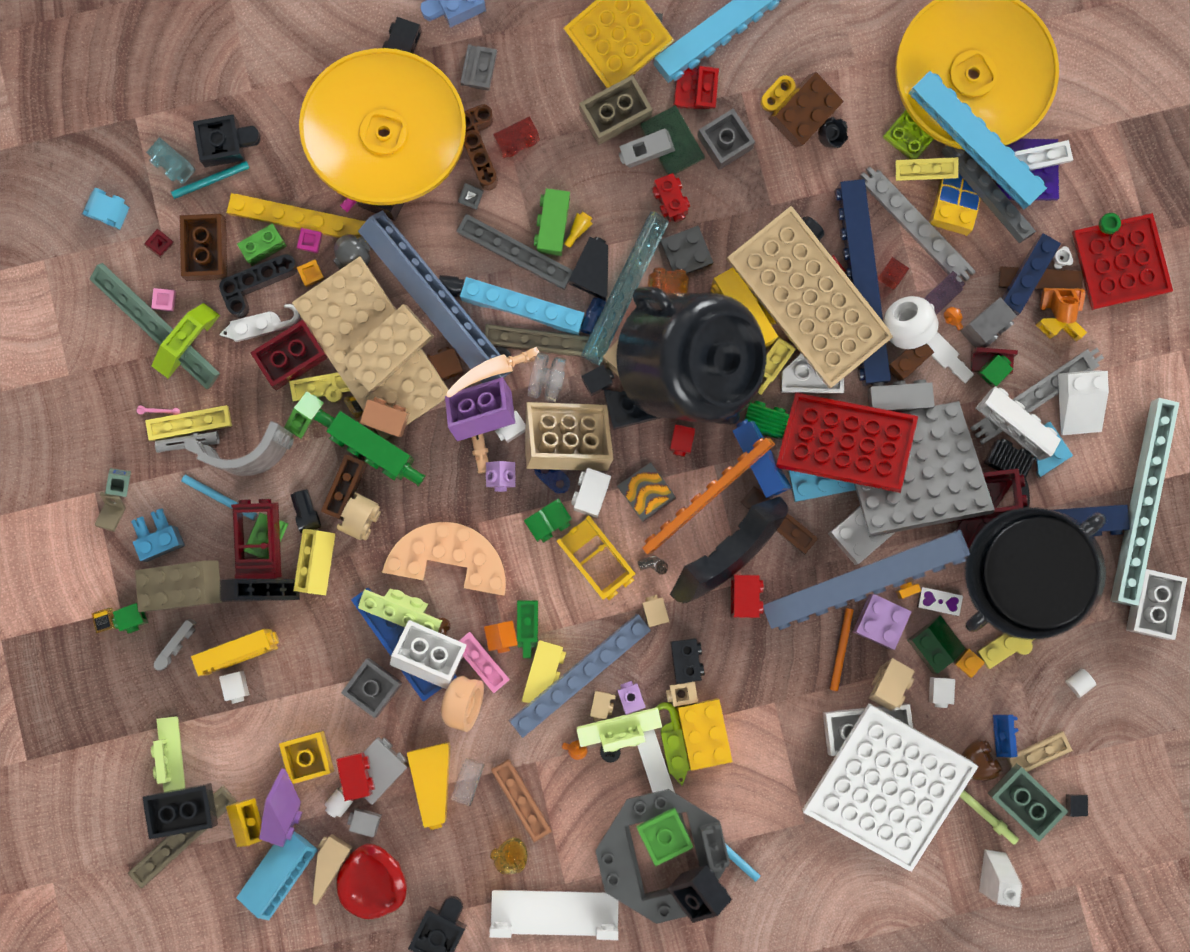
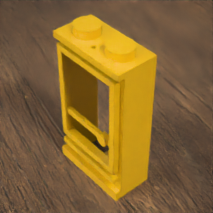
M587 516L584 521L556 541L602 600L605 598L611 600L618 594L616 590L623 585L626 588L634 581L633 576L635 572L590 516ZM595 536H598L604 544L598 546L596 551L579 563L573 554ZM607 547L626 572L601 590L582 565Z
M262 629L193 655L191 658L197 675L205 676L278 649L277 644L279 640L276 632H272L271 629Z

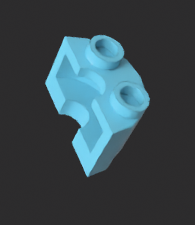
M94 188L82 215L99 220L120 230L130 207L124 204L125 200L116 195H113L111 198L106 196L105 191Z

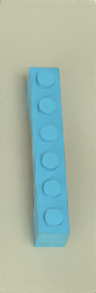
M468 277L465 279L460 295L463 302L522 316L572 335L580 334V328L585 316L584 312Z

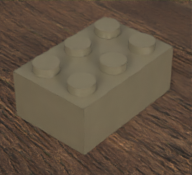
M633 75L579 103V111L598 145L651 118L653 111Z

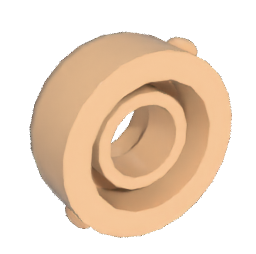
M459 676L449 684L441 706L442 719L447 726L465 732L470 731L482 705L484 694L482 681L470 680L466 676Z

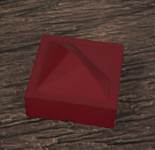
M157 228L144 243V246L161 258L174 241Z

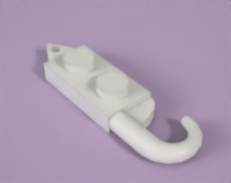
M285 304L284 308H289L294 313L293 318L281 322L276 313L269 311L230 321V324L220 333V336L239 342L276 333V331L288 329L298 323L300 314L294 305Z

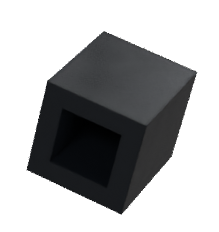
M601 365L582 375L581 379L592 397L603 391V389L612 386L614 375L609 367L606 369L604 365Z

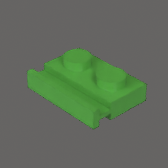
M259 512L246 545L268 544L267 515ZM279 520L281 542L288 523ZM269 547L266 549L244 548L243 550L260 558L269 559Z

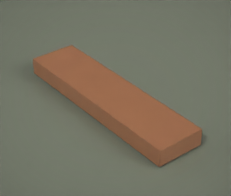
M507 759L492 768V773L533 842L551 833L550 826L511 760Z

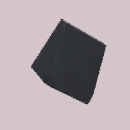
M1066 794V810L1069 811L1066 816H1088V795Z

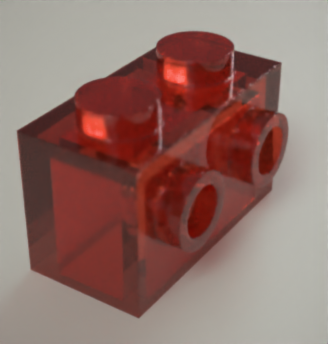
M530 116L493 134L494 141L503 159L512 157L525 148L533 147L540 141L539 133Z

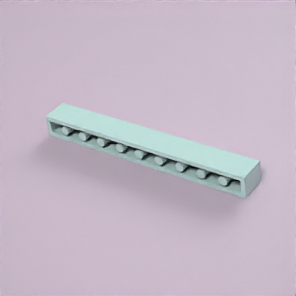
M1158 398L1150 403L1128 511L1130 530L1124 531L1110 600L1112 602L1139 606L1180 402Z

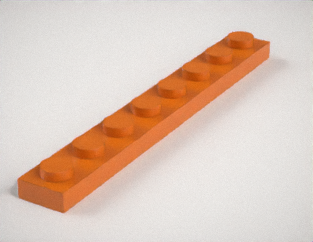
M760 438L756 441L751 452L743 453L737 459L738 463L734 467L731 465L721 473L723 476L718 481L714 479L706 486L707 491L702 495L698 493L694 496L689 507L681 508L675 514L677 517L672 522L668 520L660 527L661 531L657 535L652 534L645 540L646 545L642 549L646 554L656 551L776 444L770 438Z

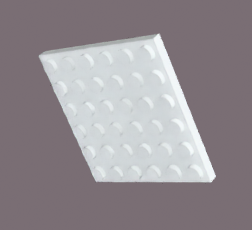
M868 704L802 810L812 818L912 872L978 766L957 752L877 707Z

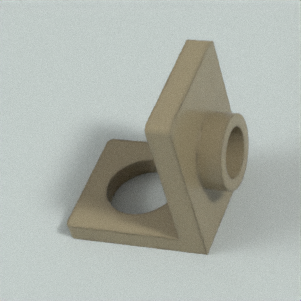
M100 492V496L105 504L95 522V526L114 532L126 507L119 496Z

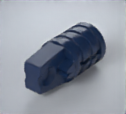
M600 298L592 299L585 313L586 315L580 328L581 332L590 336L598 335L604 318L606 301Z

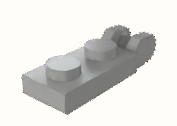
M187 619L156 658V661H154L153 666L155 670L161 671L168 667L167 665L171 663V655L176 656L182 649L181 642L184 638L189 639L196 629L193 627L196 622L194 620Z

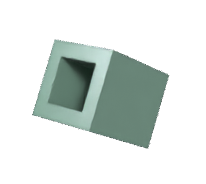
M110 468L105 494L127 497L131 471Z

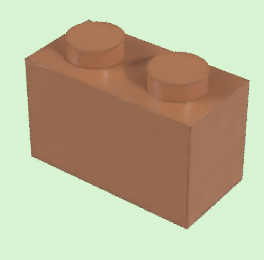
M374 397V400H367L360 423L394 436L402 437L410 413L405 411L406 407L394 404L392 407L386 405V400Z

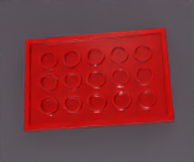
M795 393L776 466L780 469L901 493L918 416Z

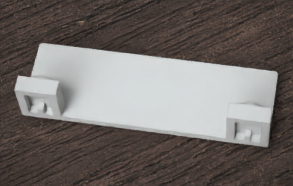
M493 890L490 938H511L512 934L597 936V940H618V900L605 892Z

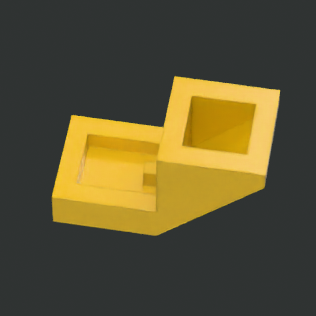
M1043 318L1035 325L1049 339L1056 336L1061 329L1075 341H1078L1087 333L1077 322L1063 323L1056 318Z

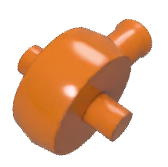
M954 307L947 308L944 312L945 322L956 326L958 331L962 330L963 325L961 321L963 316L961 310Z
M579 740L573 741L570 744L563 743L562 749L568 750L570 757L575 760L583 759L587 755V746L580 747Z

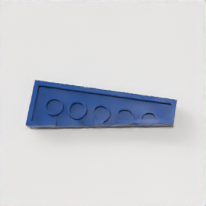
M362 591L352 598L351 601L387 652L392 656L405 627L359 609ZM401 670L423 702L442 689L440 686Z

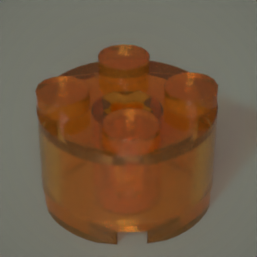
M654 268L653 273L648 276L647 287H657L665 293H688L689 277L686 275L685 270L666 271L664 268Z

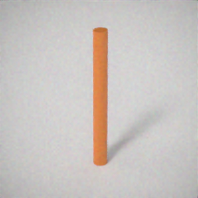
M849 608L845 609L830 686V690L838 691L849 638L854 612L853 609Z

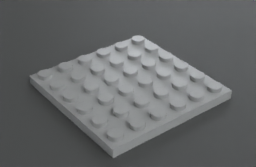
M959 401L937 405L930 409L921 408L900 412L918 416L901 493L854 484L869 537L992 514L995 510Z

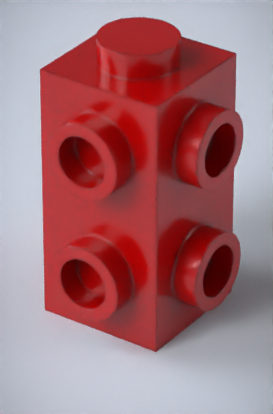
M674 173L654 180L652 192L655 199L659 198L662 206H659L663 218L667 217L668 222L674 220L675 223L684 220L686 215H688L690 203L687 196L683 197L681 193L683 187L680 179L675 178Z

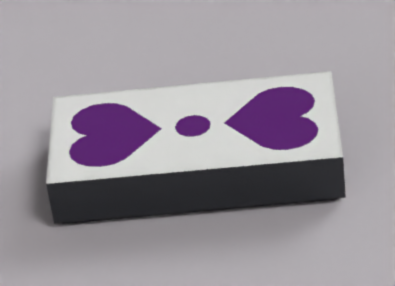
M921 587L917 608L959 616L963 596Z

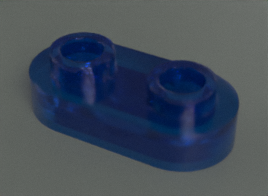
M534 469L535 475L554 493L564 494L569 490L570 479L561 470L549 469L548 473L543 474L541 469ZM559 480L564 482V486L561 488L556 486V482Z

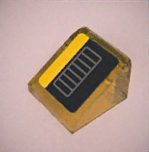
M353 395L345 397L344 402L352 416L356 419L361 417L363 409Z
M106 608L91 613L96 633L116 629L112 621V617H114L113 608Z

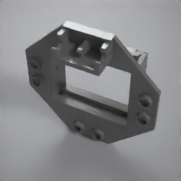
M669 789L628 798L595 850L605 893L656 924L687 917V915L667 888L649 893L644 892L629 825L646 822L675 807L678 814L687 813L699 867L707 865L719 880L726 867L729 866L728 864H730L720 821Z

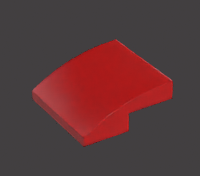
M699 66L693 69L687 68L684 71V75L675 81L673 107L715 109L719 68Z

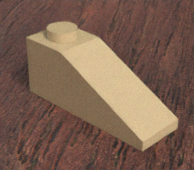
M333 834L328 838L324 837L318 846L321 850L317 855L313 894V904L315 905L320 902L353 848Z

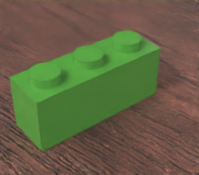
M546 188L545 195L541 194L540 207H543L542 214H538L537 226L540 227L539 234H535L534 246H537L539 253L562 256L570 203V192Z

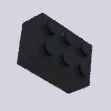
M211 783L149 794L142 797L149 840L209 829L218 825Z

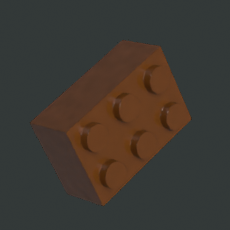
M817 72L809 74L768 119L794 147H799L809 140L844 101Z
M222 214L180 215L181 277L186 281L223 280L228 277L226 219Z

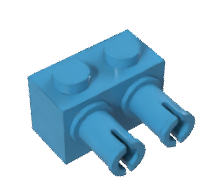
M163 509L150 513L157 528L155 533H149L144 517L131 521L138 537L136 541H133V545L139 560L142 562L151 561L185 546L178 527L168 524Z

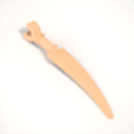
M534 347L514 357H506L503 354L489 359L463 375L446 395L451 397L480 380L512 372V368L516 364L532 362L536 356L540 355L537 347Z

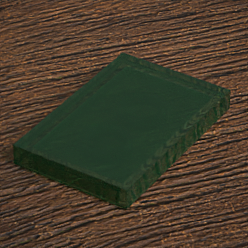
M676 105L640 124L646 136L662 129L669 131L675 151L658 157L667 175L671 173L676 175L705 159L703 152Z

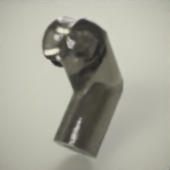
M657 556L637 561L640 571L652 568L660 575H664L668 571L667 563Z

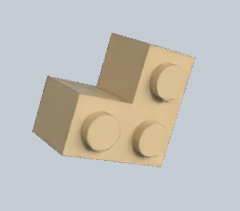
M893 658L880 666L872 682L874 688L869 699L890 711L897 707L900 708L905 700V696H903L905 690L909 689L914 681V678H912L914 670Z

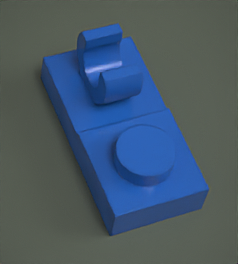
M993 715L996 757H1018L1015 736L1018 728H1014V720H1018V718L1013 715Z

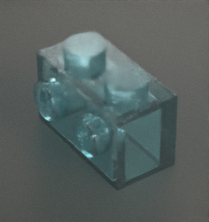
M160 137L146 152L151 157L149 162L157 169L162 167L166 171L164 174L173 182L177 180L183 185L196 170Z

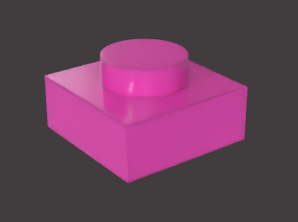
M301 228L297 248L318 253L322 232Z

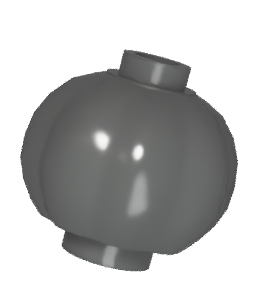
M352 234L343 235L334 245L336 258L333 261L339 269H342L358 257H362L368 266L370 261L368 252L371 248L362 236L357 239Z

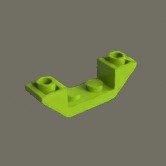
M205 303L186 313L160 345L151 366L169 379L181 364L178 359L203 329L208 331L220 315Z

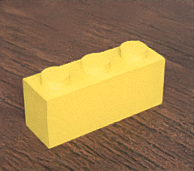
M303 529L293 591L326 595L336 533Z
M539 640L522 702L530 703L559 679L561 672H557L559 663L563 664L566 652H563L562 646Z

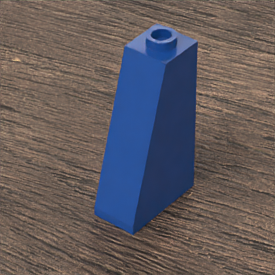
M746 419L736 425L737 428L732 430L743 453L751 452L754 449L753 444L760 438L764 439L755 421L748 422ZM771 449L751 466L766 498L775 497L792 488L783 470L777 468V460Z

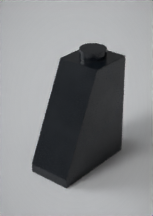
M589 237L571 274L569 285L604 301L608 297V245L602 238Z

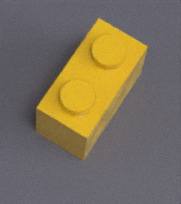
M255 798L242 800L226 806L237 847L249 846L263 841L259 839L262 821Z

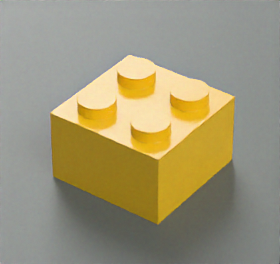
M324 731L279 743L284 766L292 784L334 772Z

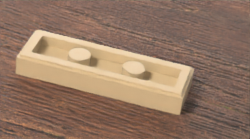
M1061 731L1018 751V757H1006L1010 768L1017 763L1028 772L1073 750L1064 731Z

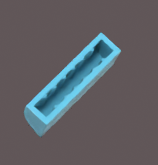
M296 832L293 833L291 840L286 841L284 847L273 844L236 898L257 918L270 920L318 849Z

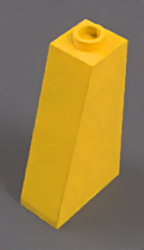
M450 742L407 752L424 828L429 827L430 830L441 828L442 823H445L447 818Z

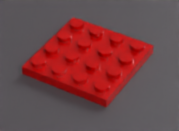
M1153 213L1121 220V227L1113 234L1103 233L1099 225L1072 232L1092 310L1173 292Z

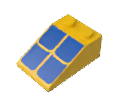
M960 174L959 178L940 180L929 223L932 226L968 236L975 224L980 197Z

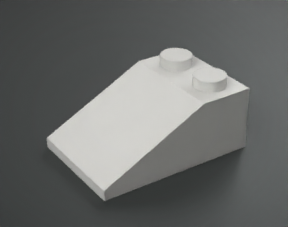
M1094 370L1059 373L1061 435L1102 432L1109 393L1108 371Z

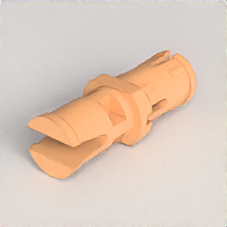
M480 434L478 435V440L477 436L471 437L474 448L472 453L476 459L478 474L486 473L487 453H489L488 448L485 446L484 435Z

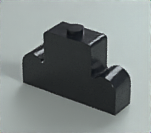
M295 579L220 580V601L300 600V592L293 591Z

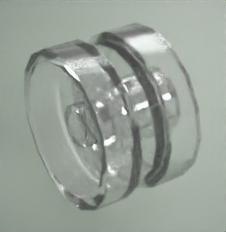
M538 352L531 374L528 397L538 399L542 395L543 388L546 387L545 400L556 403L565 378L566 359L555 357L551 368H548L549 355Z

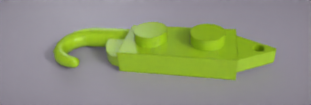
M662 702L656 707L659 711L667 709L671 718V722L664 725L661 729L669 775L672 774L683 786L687 771H690L679 715L675 706L673 707L668 702Z

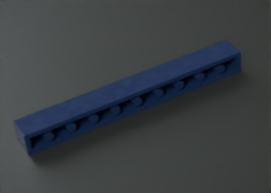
M865 179L842 181L835 189V198L840 204L837 213L838 220H842L843 227L840 228V237L845 243L843 259L847 260L848 268H845V274L883 321ZM886 343L860 364L861 369H858L859 381H862L863 386L879 382H885L886 384L891 381Z

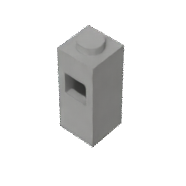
M662 129L619 146L621 150L619 157L622 164L632 168L671 153L675 149L669 131Z

